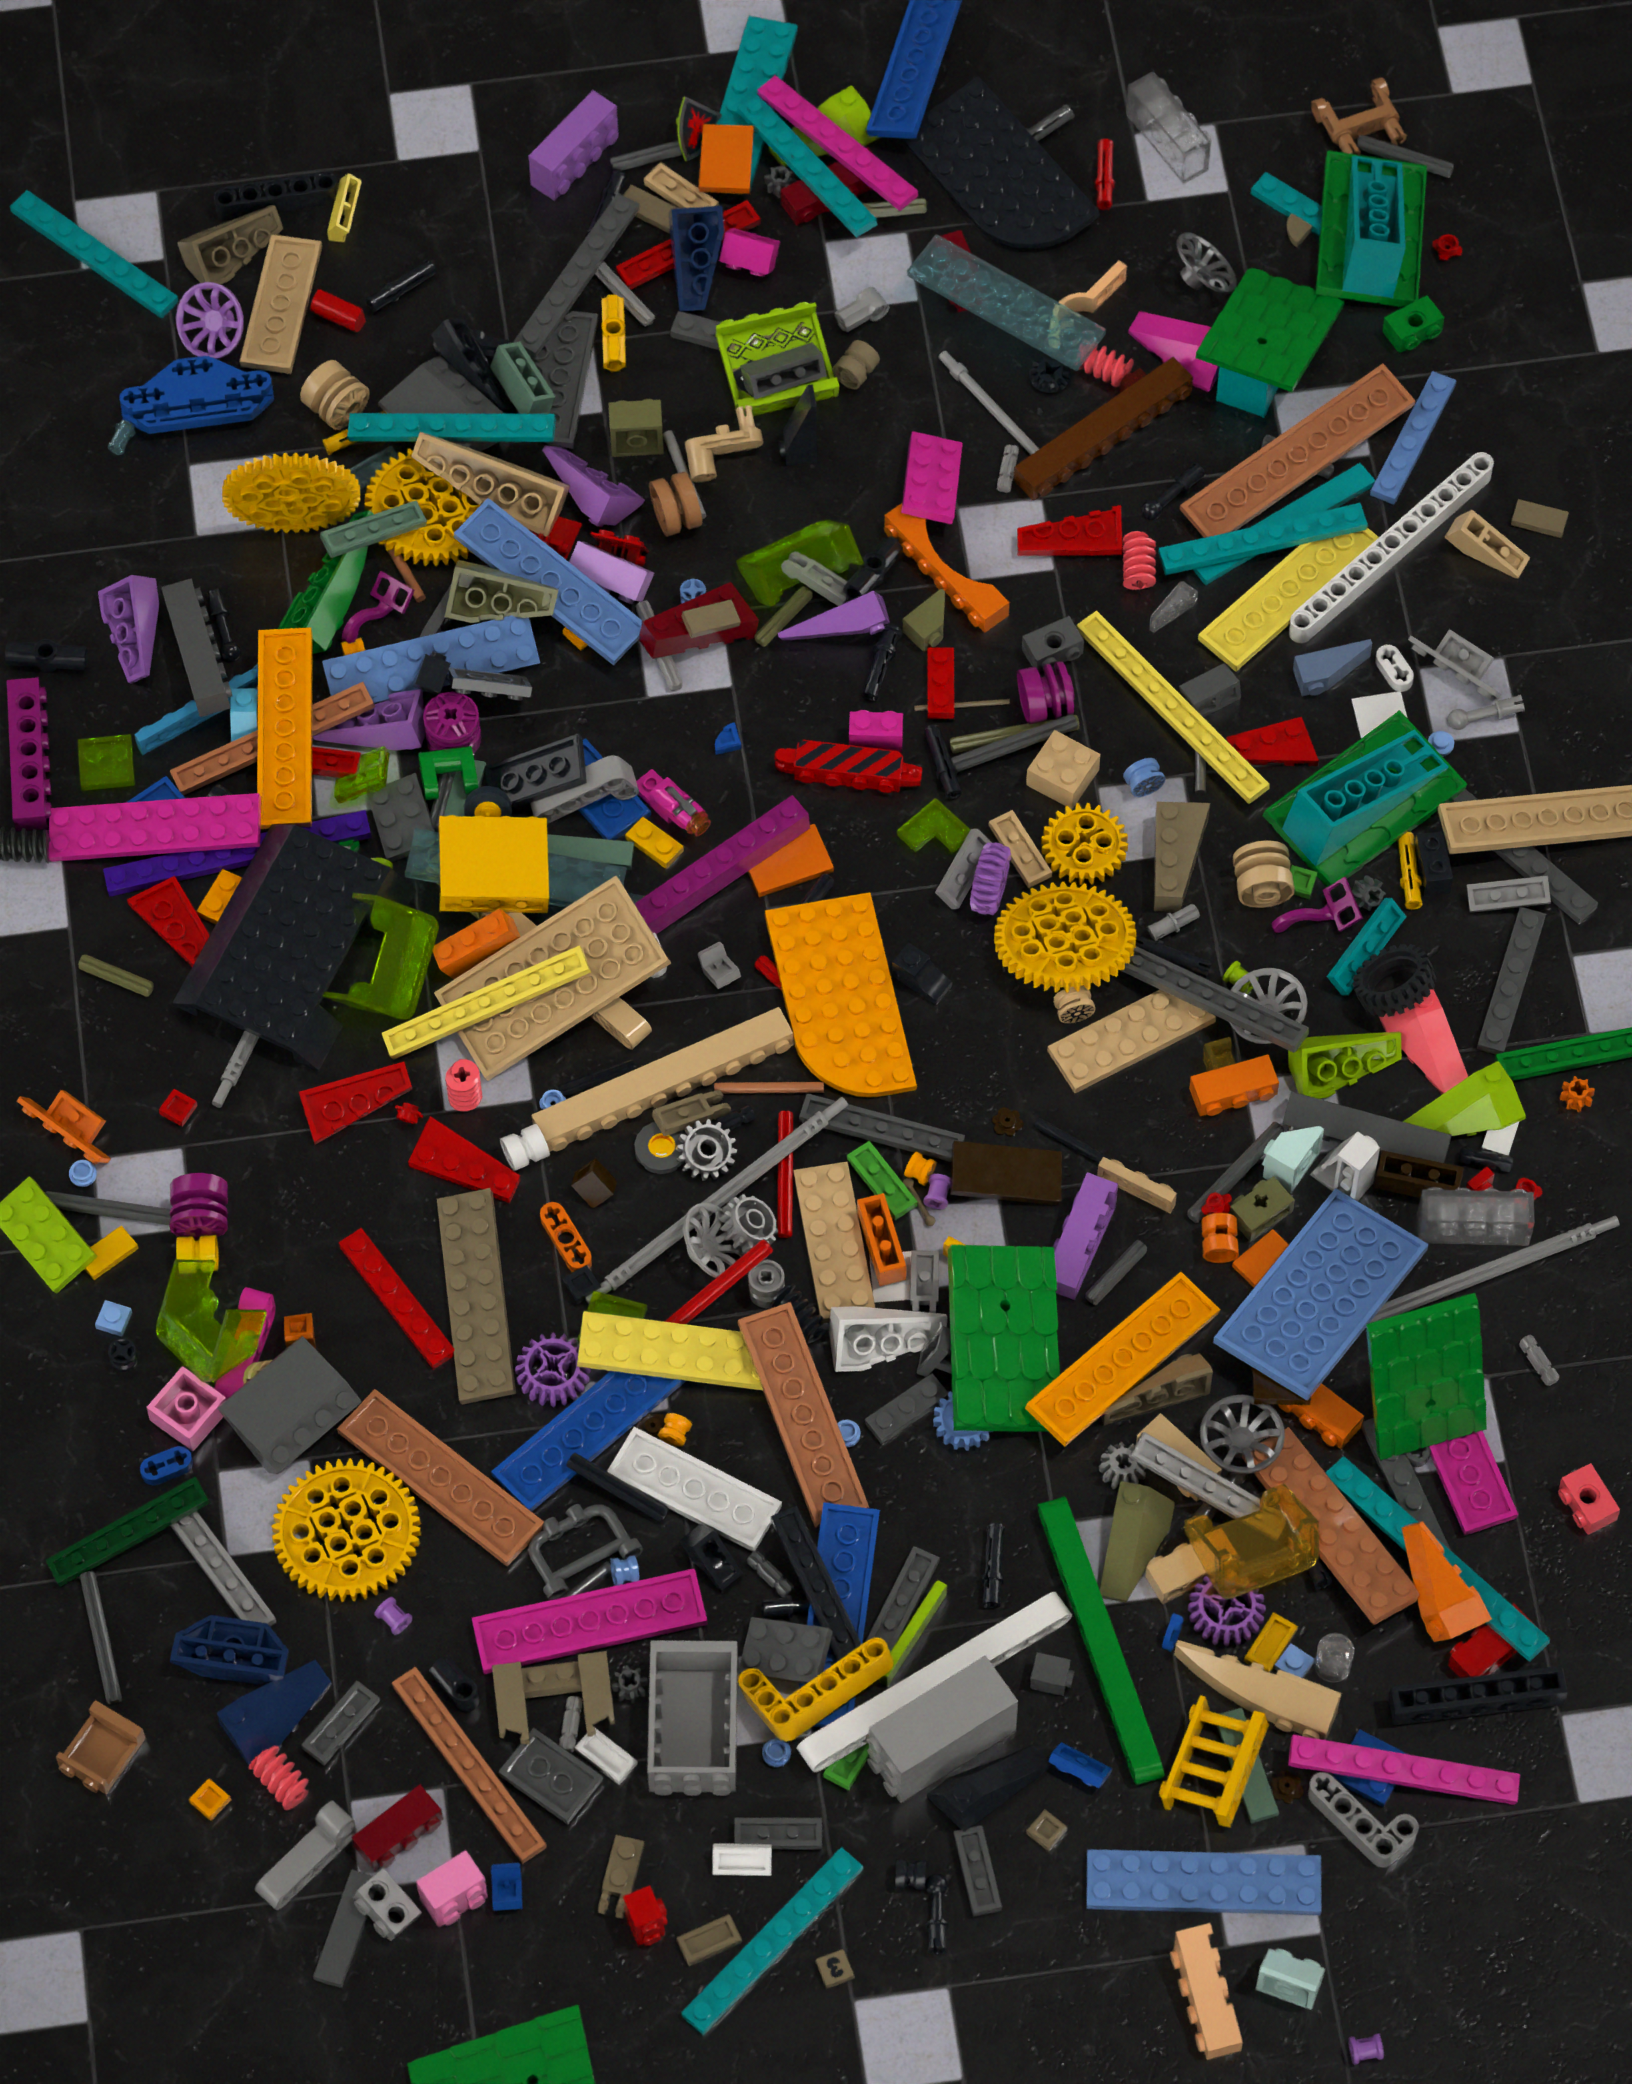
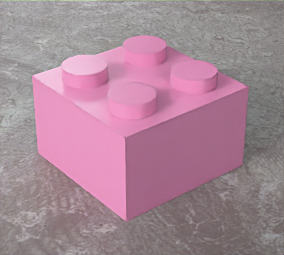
M182 1366L146 1408L151 1422L193 1452L224 1417L217 1407L226 1401V1397Z
M466 1850L416 1881L420 1901L438 1928L444 1924L446 1926L453 1924L460 1918L461 1913L469 1908L474 1910L480 1907L485 1902V1898L488 1897L485 1878Z

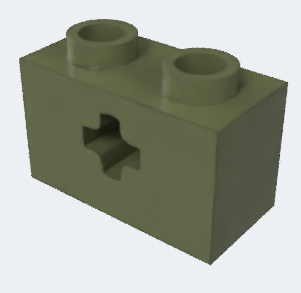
M1273 1176L1267 1181L1262 1180L1258 1182L1248 1195L1237 1197L1231 1203L1230 1214L1237 1218L1238 1229L1251 1242L1292 1213L1295 1199Z

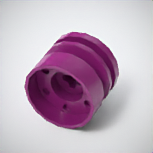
M1063 661L1055 662L1054 671L1050 664H1045L1044 677L1040 676L1035 666L1017 671L1018 691L1027 723L1033 724L1046 721L1047 708L1051 709L1056 719L1061 717V708L1065 716L1074 714L1073 684Z
M457 692L441 693L432 698L426 705L423 714L428 749L435 751L472 746L474 755L481 742L479 713L476 704L468 696Z
M206 1173L185 1174L172 1180L170 1183V1203L172 1205L170 1209L171 1219L169 1221L170 1231L179 1237L192 1236L195 1240H199L200 1236L217 1235L219 1237L225 1234L228 1230V1212L225 1207L228 1204L227 1181L219 1176Z

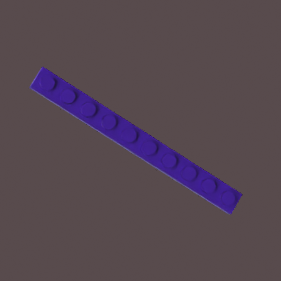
M366 810L313 821L312 827H301L337 844L349 840L355 842L372 838ZM267 832L260 833V845ZM259 847L171 853L105 868L103 871L108 894L111 897L151 888L173 876L178 881L221 872L222 869L231 870L248 866Z

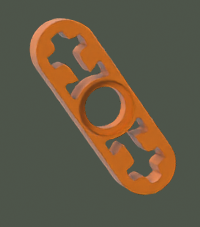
M556 1202L545 1204L540 1210L541 1223L569 1270L575 1272L585 1265L590 1269L592 1266L591 1252L563 1206ZM548 1213L557 1214L558 1223L560 1224L557 1228L554 1220L548 1218ZM564 1232H569L574 1236V1239L568 1244H563L558 1240V1237ZM575 1248L578 1256L584 1258L583 1264H580L578 1261L575 1262L574 1253L572 1252Z

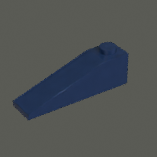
M722 206L671 209L668 212L679 311L705 310L724 234Z
M313 1660L284 1675L283 1679L272 1681L240 1697L217 1712L220 1726L248 1765H250L253 1759L264 1750L270 1749L273 1746L280 1748L282 1746L281 1743L290 1732L295 1730L301 1718L308 1710H311L332 1683L317 1661Z

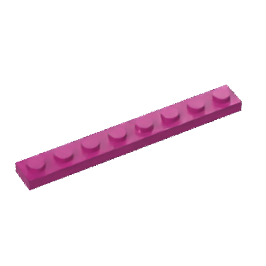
M776 75L757 90L758 95L763 101L899 211L918 197L917 189Z
M1293 1735L1291 1738L1288 1766L1513 1805L1518 1801L1520 1774L1298 1735Z

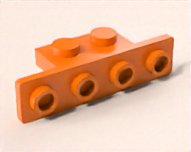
M60 1090L48 1110H45L30 1098L19 1096L17 1102L23 1106L22 1111L32 1118L38 1117L44 1121L42 1124L44 1128L55 1134L57 1132L64 1136L63 1141L74 1149L79 1147L85 1152L83 1156L94 1164H98V1162L109 1163L111 1158L92 1145V1142L106 1121L64 1090Z

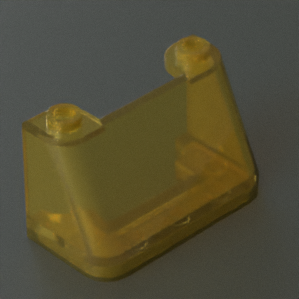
M1285 1484L1275 1486L1263 1493L1260 1499V1510L1213 1527L1212 1521L1206 1515H1199L1185 1520L1186 1536L1214 1589L1224 1599L1237 1597L1311 1568L1319 1557V1521Z

